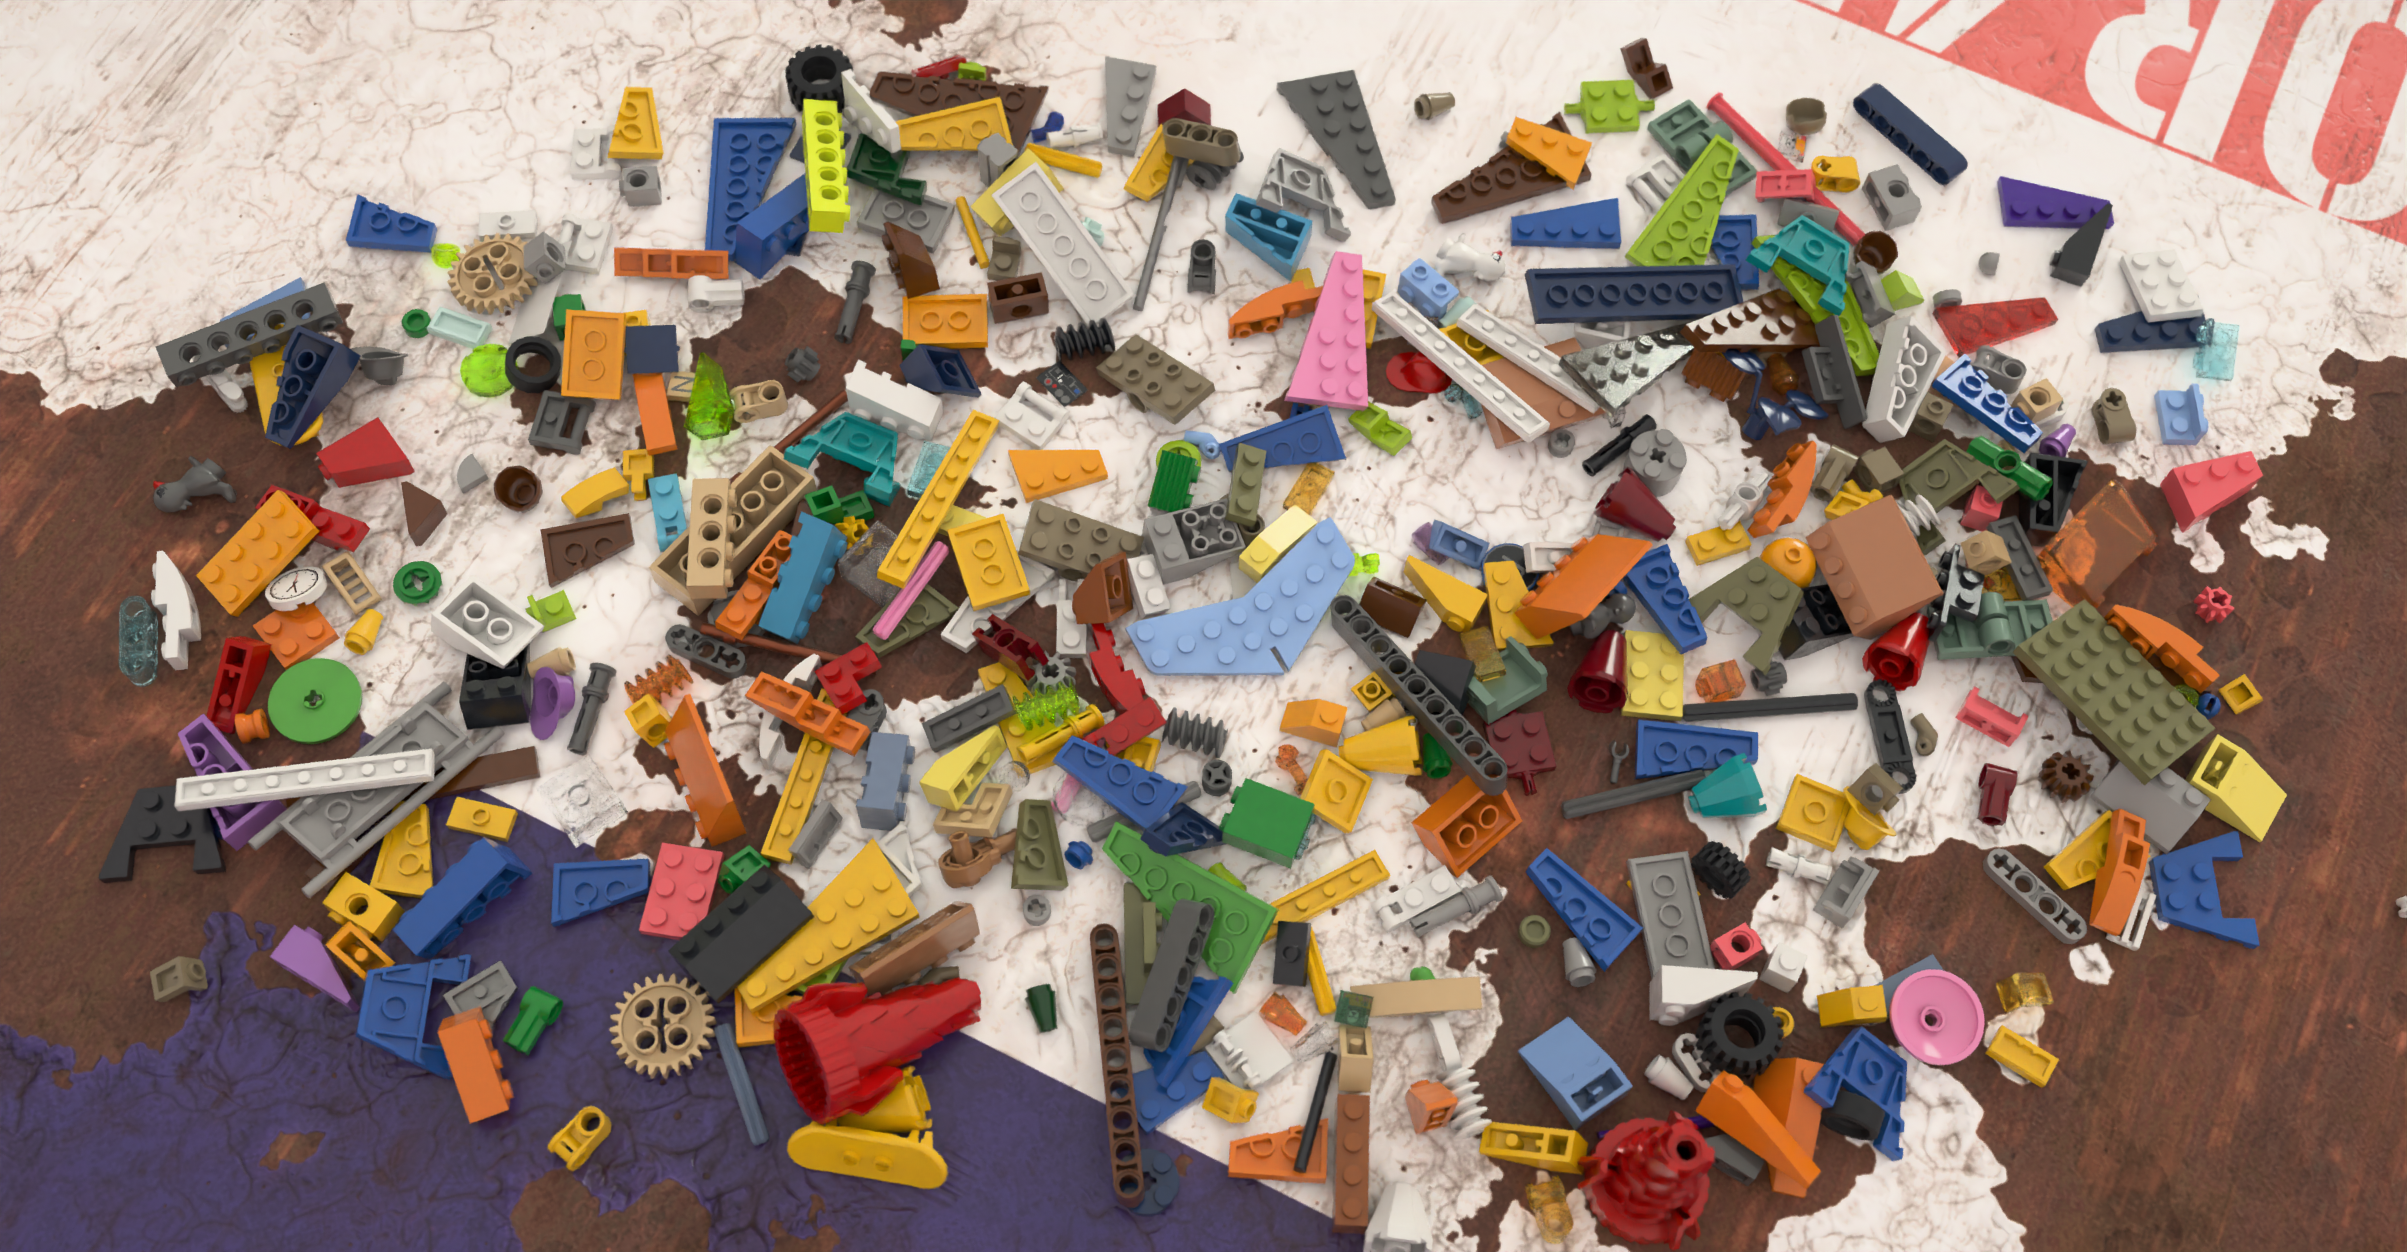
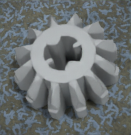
M1045 651L1044 653L1049 662L1041 666L1033 658V665L1028 667L1035 671V675L1029 681L1026 680V685L1032 687L1031 694L1033 696L1041 694L1043 702L1049 696H1053V700L1057 703L1059 701V694L1068 697L1070 694L1069 688L1075 687L1076 680L1073 677L1076 676V669L1070 666L1071 660L1069 657L1060 660L1061 656L1058 651L1053 657H1049L1048 652Z

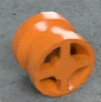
M263 709L254 710L249 715L244 713L235 715L236 730L243 744L251 742L253 738L266 739L270 737L269 723Z

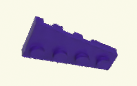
M2000 176L1997 181L2004 227L2081 228L2107 203L2111 204L2110 200ZM2112 210L2105 229H2111L2114 224Z

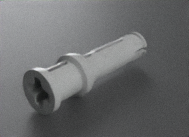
M1489 875L1485 878L1484 882L1472 888H1463L1460 896L1415 918H1411L1409 921L1411 927L1424 923V925L1413 930L1419 938L1423 934L1467 912L1476 914L1482 906L1492 901H1502L1503 896L1497 882Z

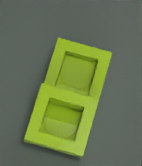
M1368 402V407L1365 411L1356 410L1348 418L1349 423L1362 435L1393 456L1412 439L1411 430L1390 420L1387 411Z

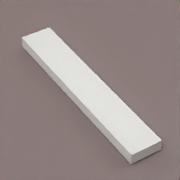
M1474 303L1457 319V327L1594 414L1610 397L1612 390Z

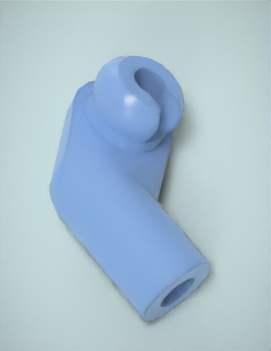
M1185 431L1184 441L1198 446L1209 459L1219 457L1221 449L1218 441L1211 433Z

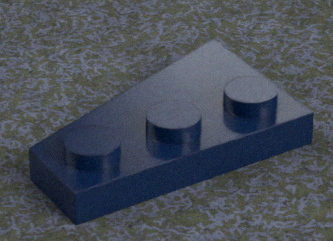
M1183 802L1146 828L1140 838L1141 841L1148 844L1152 851L1164 856L1227 845L1222 842L1223 831L1219 830L1218 825Z

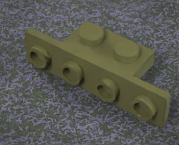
M1134 883L1124 884L1126 1005L1139 1004L1161 944L1156 942V932H1162V913H1156V902L1148 900Z

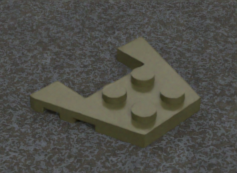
M1945 439L1903 468L1904 475L1899 481L1905 501L1911 500L1916 505L1915 497L1920 494L1930 502L1936 514L1979 483L1984 486L1997 504L2020 489L2015 481L2006 478L1998 473L1997 470L1986 466L1976 460L1974 456ZM1931 520V530L1928 531L1921 525L1919 526L1920 535H1916L1918 545L1924 556L1946 541Z
M1755 557L1694 595L1689 601L1692 607H1695L1701 623L1710 616L1719 604H1722L1760 632L1762 635L1742 657L1766 676L1770 670V662L1773 655L1779 650L1780 640L1786 626L1789 627L1804 593L1800 587L1760 558Z

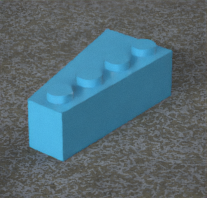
M802 511L798 522L803 524L798 536L792 535L788 546L791 548V557L789 561L781 564L777 574L780 586L778 589L773 588L771 590L758 625L765 631L795 644H798L799 640L803 639L808 633L810 627L808 621L812 612H816L821 605V593L825 585H829L834 577V565L837 559L842 558L847 549L846 540L848 538L834 525Z

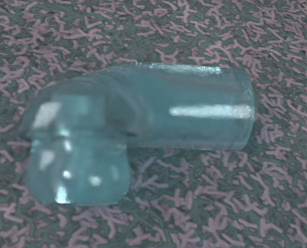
M1451 384L1450 388L1445 389L1444 396L1446 400L1453 403L1458 399L1463 404L1469 419H1475L1481 415L1482 412L1476 399L1459 384Z

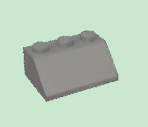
M2119 759L2090 796V798L2106 810L2114 812L2118 809H2123L2145 819L2144 838L2165 854L2170 852L2211 801L2209 797L2168 767L2144 786Z

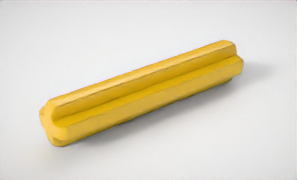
M1027 143L1025 150L1029 148L1045 164L1096 178L1100 177L1103 169L1101 162L1033 143Z
M1311 926L1307 973L1319 1014L1321 1016H1328L1335 1013L1337 1007Z

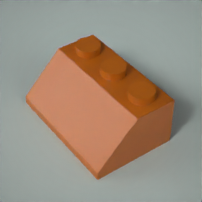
M1490 774V775H1488V777H1490V778H1497V777H1499V776L1496 775V774ZM1466 775L1411 823L1423 845L1443 866H1446L1454 877L1458 878L1518 826L1522 819L1507 790L1499 795H1487Z

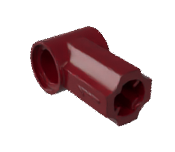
M1990 763L1984 764L1978 782V787L1982 791L1977 819L1982 824L2003 826L2006 823L2009 799L2017 782L2018 773L2016 770Z

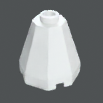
M1395 1181L1392 1185L1386 1186L1366 1230L1363 1252H1432L1433 1238L1419 1190L1407 1181Z

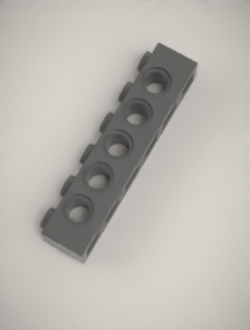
M323 282L163 343L155 348L166 375L176 387L188 386L208 374L217 375L222 373L227 367L235 364H245L250 362L253 357L280 350L282 346L287 345L297 325L318 333L331 331L337 325L344 322L332 294ZM313 312L311 317L302 319L304 314ZM285 323L281 329L274 330L277 324ZM257 334L254 339L246 341L249 335ZM229 344L226 350L218 351L222 345ZM200 355L197 361L190 362L192 357Z

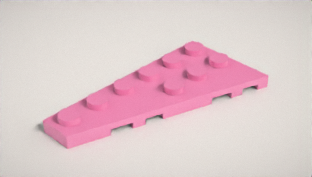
M1336 251L1331 258L1323 282L1324 285L1317 300L1316 309L1299 354L1300 358L1293 372L1292 382L1284 401L1365 411L1368 407L1362 255Z

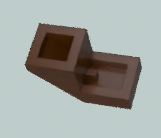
M1641 37L1620 48L1628 74L1649 99H1654L1674 88L1667 64L1654 62L1647 38Z

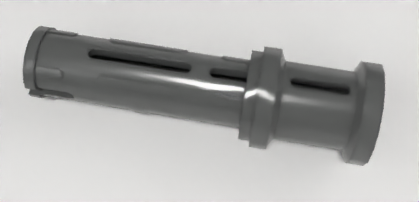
M854 261L851 265L853 272L850 281L845 286L847 297L837 332L834 336L835 340L843 343L844 337L846 338L845 344L852 343L863 299L867 298L870 293L869 283L871 277L875 275L876 268L865 261Z
M596 662L590 664V677L587 686H584L581 691L584 697L567 747V750H570L572 753L578 755L587 754L602 703H605L609 698L607 691L611 679L616 676L617 671L606 664Z

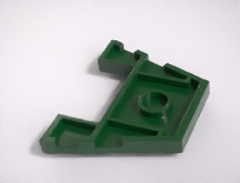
M859 134L847 166V178L921 206L927 191V181L902 178L911 151L899 150L895 153H890L866 134Z

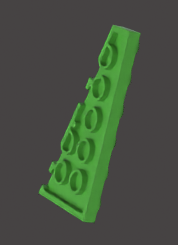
M1116 821L1102 850L1134 882L1148 900L1156 902V908L1168 922L1176 902L1180 899L1212 905L1214 908V921L1201 957L1206 962V965L1219 977H1225L1233 982L1230 991L1236 994L1279 909L1179 854L1164 856L1163 854L1155 853L1148 847V844L1140 840L1142 834Z

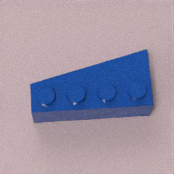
M805 173L737 222L735 263L758 279H761L786 254L789 247H793L797 243L798 238L803 233L809 231Z
M483 837L468 848L467 854L458 863L453 864L446 870L445 877L436 886H432L424 892L422 900L413 909L406 911L392 930L416 956L431 959L463 932L461 926L465 922L470 923L478 920L486 913V905L491 900L497 897L503 899L512 891L509 888L510 884L520 876L525 880L533 872L509 847Z

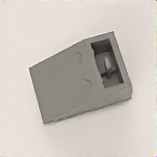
M1227 498L1144 519L1142 529L1143 541L1148 555H1154L1163 585L1187 579L1246 549L1237 523L1225 519Z

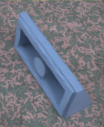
M1434 519L1429 548L1479 570L1490 543Z

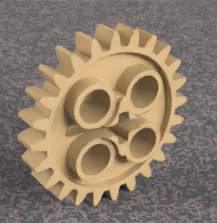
M496 233L494 239L491 240L486 234L484 241L481 243L479 240L474 239L475 246L473 247L464 245L467 252L465 254L456 253L459 261H451L450 264L454 270L448 271L451 279L447 281L451 287L450 291L461 306L465 305L468 311H472L475 308L477 313L481 314L486 309L489 315H492L495 308H498L503 313L504 306L508 305L511 309H514V301L517 300L523 303V294L532 295L529 286H537L538 283L535 279L536 277L524 269L523 246L528 242H522L519 236L513 239L510 233H507L502 239L500 234ZM485 258H489L504 285L503 290H500L484 262Z
M662 974L658 975L657 983H652L651 979L646 977L645 987L641 988L640 985L634 983L636 993L633 995L628 992L623 993L627 1000L626 1004H615L621 1013L611 1015L610 1017L614 1023L618 1024L609 1028L612 1035L618 1036L611 1043L614 1048H620L616 1053L620 1059L627 1057L625 1064L629 1069L636 1065V1071L639 1075H642L648 1068V1074L653 1079L658 1070L661 1071L665 1079L668 1078L670 1069H674L679 1076L681 1075L682 1065L685 1064L689 1069H693L691 1062L693 1057L699 1060L704 1059L699 1051L701 1048H711L709 1042L705 1039L715 1037L714 1030L708 1028L717 1024L715 1017L708 1016L715 1010L712 1004H706L709 1000L706 993L699 995L701 989L698 984L689 988L690 982L686 977L680 984H678L675 974L671 975L668 982L665 981ZM661 999H665L663 1012L668 1022L664 1026L665 1041L667 1043V1051L665 1053H661L663 1036L658 1029L662 1027ZM676 1004H686V1008L682 1013H671L672 1008ZM648 1006L654 1007V1011L649 1017H639L643 1008ZM677 1035H688L687 1040L682 1045L675 1046L672 1044L673 1039ZM649 1037L655 1038L652 1047L649 1049L640 1048L644 1039Z

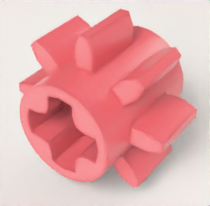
M2207 586L2193 601L2195 604H2198L2195 614H2199L2206 623L2215 619L2218 623H2221L2227 617L2226 615H2229L2234 610V607L2229 605L2232 595L2222 590V587L2211 590Z

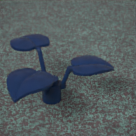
M1728 348L1726 352H1721L1734 367L1745 373L1754 374L1756 377L1750 407L1746 411L1750 416L1742 427V431L1750 438L1761 440L1769 427L1772 428L1775 435L1798 429L1801 425V420L1789 408H1795L1799 414L1811 419H1826L1829 416L1819 404H1816L1812 397L1799 390H1788L1785 397L1789 402L1783 406L1765 397H1760L1757 401L1762 379L1761 371L1765 369L1764 363L1751 351L1739 352L1737 348Z

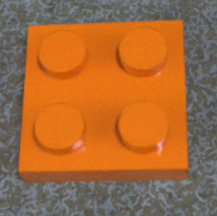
M303 602L297 604L298 608L292 611L275 610L253 625L264 642L272 644L270 650L286 670L297 663L308 660L340 638L314 603L306 605Z

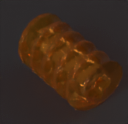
M668 654L665 656L667 666L657 661L655 663L656 672L646 668L644 670L646 679L637 674L634 676L636 685L634 686L629 681L624 682V688L632 704L648 693L662 704V693L672 698L674 696L673 686L682 691L684 690L682 680L685 679L690 684H693L694 681L681 661Z

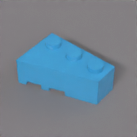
M1235 193L1225 215V231L1291 282L1312 237V220L1282 209L1278 213L1272 212L1256 205V200Z

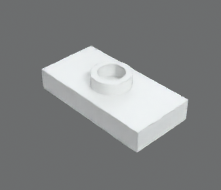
M520 210L479 213L480 241H484L486 234L490 240L494 239L496 233H499L502 239L507 233H510L513 239L517 236L521 239L537 237L536 211Z

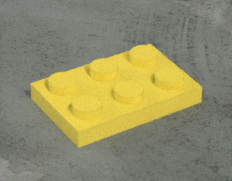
M1625 630L1623 636L1627 641L1628 697L1624 707L1621 708V716L1681 721L1683 717L1684 654L1680 655L1665 634Z

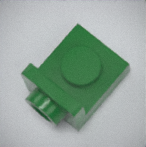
M748 845L722 863L718 883L725 892L732 894L764 864L770 869L771 863Z

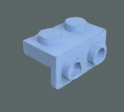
M1418 258L1400 273L1397 292L1401 298L1414 305L1422 316L1438 326V321L1446 314L1448 304L1458 296L1459 290L1421 258Z

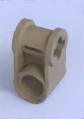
M2117 388L2104 390L2100 399L2091 408L2101 443L2106 445L2133 441L2136 437V424L2131 416L2125 394Z

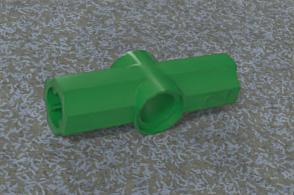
M1982 435L1975 437L1966 450L1976 460L1992 467L2006 478L2015 481L2020 488L2019 491L2036 502L2046 496L2053 484L2051 478L2023 462L2015 451L2004 450ZM2007 466L2014 467L2011 470H2003V468Z

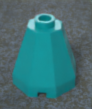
M1745 753L1732 757L1691 789L1692 796H1689L1688 800L1694 814L1700 813L1702 818L1755 817L1766 813V803L1759 805V799L1764 797L1751 763H1745L1747 759Z

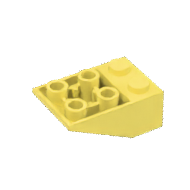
M2218 734L2202 749L2185 779L2211 799L2205 810L2258 842L2263 840L2287 796L2244 749Z

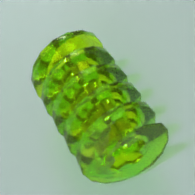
M1071 677L1069 678V687L1067 688L1062 681H1058L1057 691H1054L1049 684L1046 685L1045 695L1036 688L1033 699L1027 692H1023V702H1019L1015 695L1012 696L1018 718L1028 731L1033 729V720L1039 727H1043L1045 717L1051 723L1056 722V713L1063 720L1067 719L1068 709L1074 716L1079 715L1080 702Z

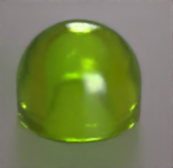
M450 243L433 245L431 248L433 262L440 268L452 267L451 261H459L456 253H460V247Z

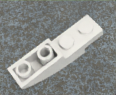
M157 551V561L152 566L156 585L155 590L151 592L153 606L157 607L163 614L162 623L163 629L166 632V642H163L161 646L162 656L175 670L188 669L189 642L201 641L199 612L194 595L182 573L164 551Z

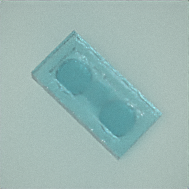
M924 441L907 488L909 496L921 498L951 447Z

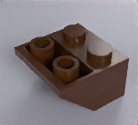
M891 222L883 223L886 234L881 235L886 252L889 251L890 257L886 259L891 274L894 273L898 289H904L908 299L939 290L936 268L921 237Z

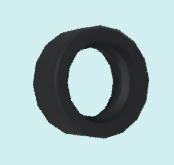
M527 336L517 339L510 345L505 357V375L515 388L526 393H541L544 390H549L556 384L560 376L561 355L550 341L541 337ZM537 353L544 356L550 362V370L546 375L530 377L522 374L516 368V360L520 355Z
M1839 1090L1833 1107L1822 1109L1820 1122L1838 1134L1853 1139L1871 1141L1878 1138L1885 1112L1875 1102L1863 1096Z

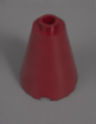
M1628 466L1625 467L1618 475L1621 478L1619 482L1611 483L1597 503L1593 514L1659 542L1662 538L1668 540L1676 529V526L1673 525L1675 518L1635 472Z
M1603 631L1595 639L1570 678L1567 687L1568 694L1571 699L1574 696L1580 701V707L1595 713L1606 714L1612 713L1613 708L1620 706L1621 709L1624 707L1628 697L1627 641L1618 631Z

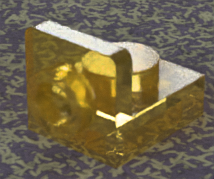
M2016 973L1996 984L2005 1012H2013L2022 1007H2045L2054 1003L2044 973Z

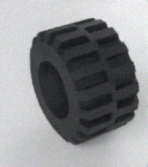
M816 45L815 48L808 46L805 47V51L801 52L799 50L796 52V58L791 57L788 61L789 66H786L785 69L789 97L792 105H795V109L798 112L803 110L804 99L837 101V113H842V109L845 108L841 72L849 69L853 71L852 63H850L848 56H843V51L839 49L834 51L833 46L829 45L826 48L822 47V45ZM816 80H830L824 84H812Z
M1733 992L1729 997L1726 995L1719 997L1717 1002L1714 1001L1699 1023L1695 1037L1698 1038L1696 1043L1697 1051L1703 1050L1700 1058L1703 1063L1708 1061L1711 1064L1709 1069L1713 1073L1716 1069L1720 1072L1725 1070L1741 1080L1745 1076L1748 1081L1754 1079L1757 1074L1759 1076L1763 1074L1776 1058L1783 1045L1781 1039L1784 1037V1029L1778 1028L1782 1023L1779 1016L1774 1017L1772 1015L1775 1010L1771 1005L1769 1007L1763 1005L1765 1000L1760 997L1754 1000L1750 993H1745L1743 997H1740L1738 992ZM1737 1025L1744 1028L1752 1036L1755 1047L1745 1049L1734 1045L1727 1038L1724 1026Z

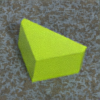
M1895 270L1881 279L1894 311L1924 302L1925 299L1913 277Z

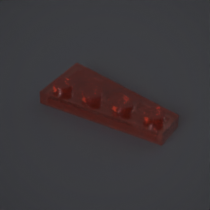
M2045 297L1937 307L1932 313L1958 358L1964 354L1968 355L1976 352L1980 346L1992 347L2053 326L2058 321V317Z

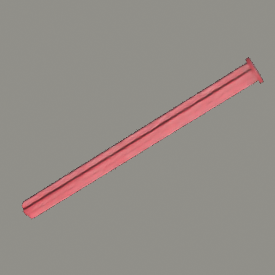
M1718 92L1708 101L1706 109H1712L1775 171L1798 170L1723 98L1722 92ZM1814 187L1813 194L1815 199L1808 200L1807 197L1803 198L1810 203L1839 210L1834 227L1855 246L1865 233L1817 187Z

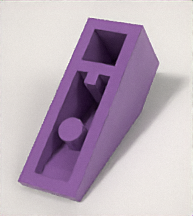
M294 925L270 957L282 968L354 1012H357L360 1006L331 952L321 942L324 937L310 927H307L304 931Z

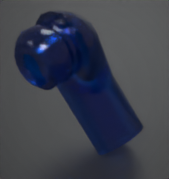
M1057 111L1050 112L1044 127L1031 130L1033 143L1045 141L1046 133L1061 131L1064 125V116Z

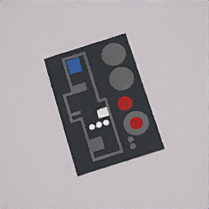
M1059 361L1036 377L1064 407L1088 391L1068 368Z

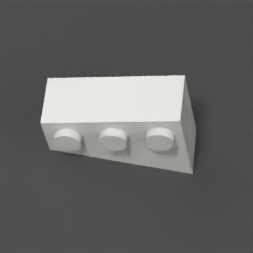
M858 359L846 386L850 413L889 430L907 433L914 439L932 441L943 415L942 399L908 383L907 387L890 380L892 375L884 371L880 376L866 369L867 363Z

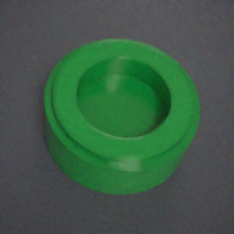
M413 309L403 316L402 327L408 336L422 338L429 334L426 328L431 322V318L426 311Z

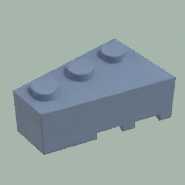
M872 732L866 757V775L862 776L861 787H864L862 799H857L856 803L862 828L891 831L900 821H905L907 803H903L904 792L909 793L911 785V775L907 774L908 764H913L915 758V746H911L909 735Z

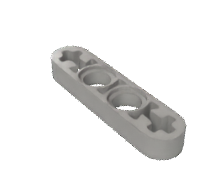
M1999 848L1994 849L1983 860L1985 873L2057 939L2065 944H2075L2085 936L2087 925L2084 919L2010 852ZM2000 859L2004 864L1997 869L1994 864ZM2014 870L2015 873L2007 879L2006 876ZM2018 878L2026 880L2030 885V891L2026 893L2019 891L2015 886V880ZM2047 900L2051 902L2054 907L2053 914L2042 912L2039 907V901ZM2060 913L2063 914L2064 916L2056 923L2054 919L2057 916H2059ZM2073 924L2075 929L2069 934L2066 929L2068 925Z

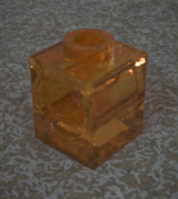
M1733 659L1702 668L1696 679L1695 687L1699 697H1703L1705 703L1723 702L1740 697L1746 687V683L1736 660Z

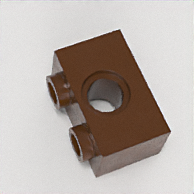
M1042 272L987 283L988 300L994 324L1049 313L1048 293Z

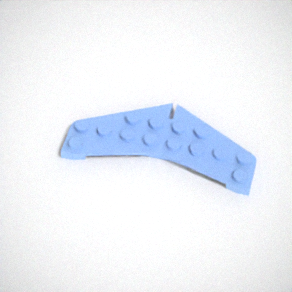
M1329 517L1318 523L1244 597L1140 620L1126 627L1125 631L1148 671L1157 676L1284 675L1271 650H1276L1289 672L1330 607L1332 600L1336 597L1355 564V558L1334 521Z

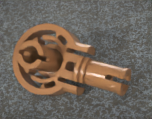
M1016 828L994 839L983 837V839L975 843H970L969 835L966 831H958L951 834L948 839L952 848L944 852L938 860L945 883L951 888L970 887L978 884L981 877L990 872L994 865L1002 862L1001 856L1015 850Z

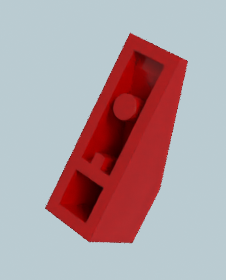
M246 636L225 639L206 715L220 731L235 734V715L245 714L265 673L272 644Z

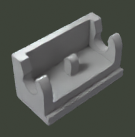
M1860 261L1855 264L1858 272L1854 274L1846 272L1845 278L1851 283L1862 309L1864 322L1870 328H1873L1895 315V312L1876 268Z
M1852 856L1848 861L1843 860L1813 908V911L1843 928L1853 916L1878 875L1879 870Z

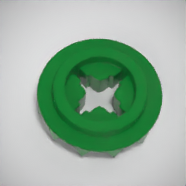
M414 561L404 565L396 573L393 580V589L396 596L404 604L410 603L414 606L423 602L429 604V600L433 596H438V590L443 585L439 570L433 564L425 561ZM414 576L423 582L422 591L414 587Z

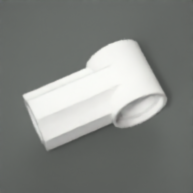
M697 275L688 280V307L694 312H708L713 309V306L744 305L745 303L742 279L713 281L710 277Z

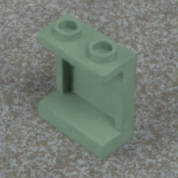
M1510 636L1506 638V649L1476 667L1466 692L1470 698L1468 703L1489 725L1547 690V670L1540 661L1536 662L1531 657L1523 643H1518Z

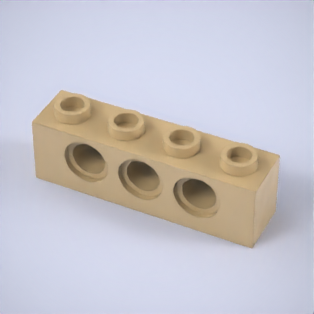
M729 478L692 479L686 587L691 599L727 598L728 587H733V571L729 569V560H734L735 556L734 543L730 542V536L736 532L735 516H732V507H737V491L731 488ZM714 509L720 510L715 514H709V512ZM711 536H719L713 541L707 540ZM709 563H717V565H715L712 568H706V565Z

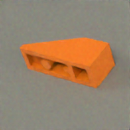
M1422 1080L1413 1083L1411 1089H1408L1405 1095L1416 1134L1447 1126L1458 1104L1457 1097L1439 1081L1430 1083L1429 1080Z

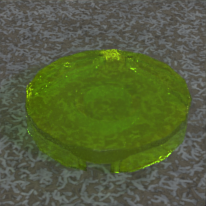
M498 344L481 345L473 349V353L468 357L466 355L462 360L460 368L461 378L471 393L479 397L491 398L500 396L513 387L505 375V357L508 351L506 347ZM516 360V368L519 370L518 361Z

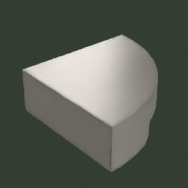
M472 453L462 461L457 472L458 485L463 494L489 479Z

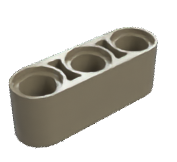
M1170 119L1162 127L1165 148L1171 155L1227 167L1235 165L1240 160L1238 136L1230 129L1182 119Z

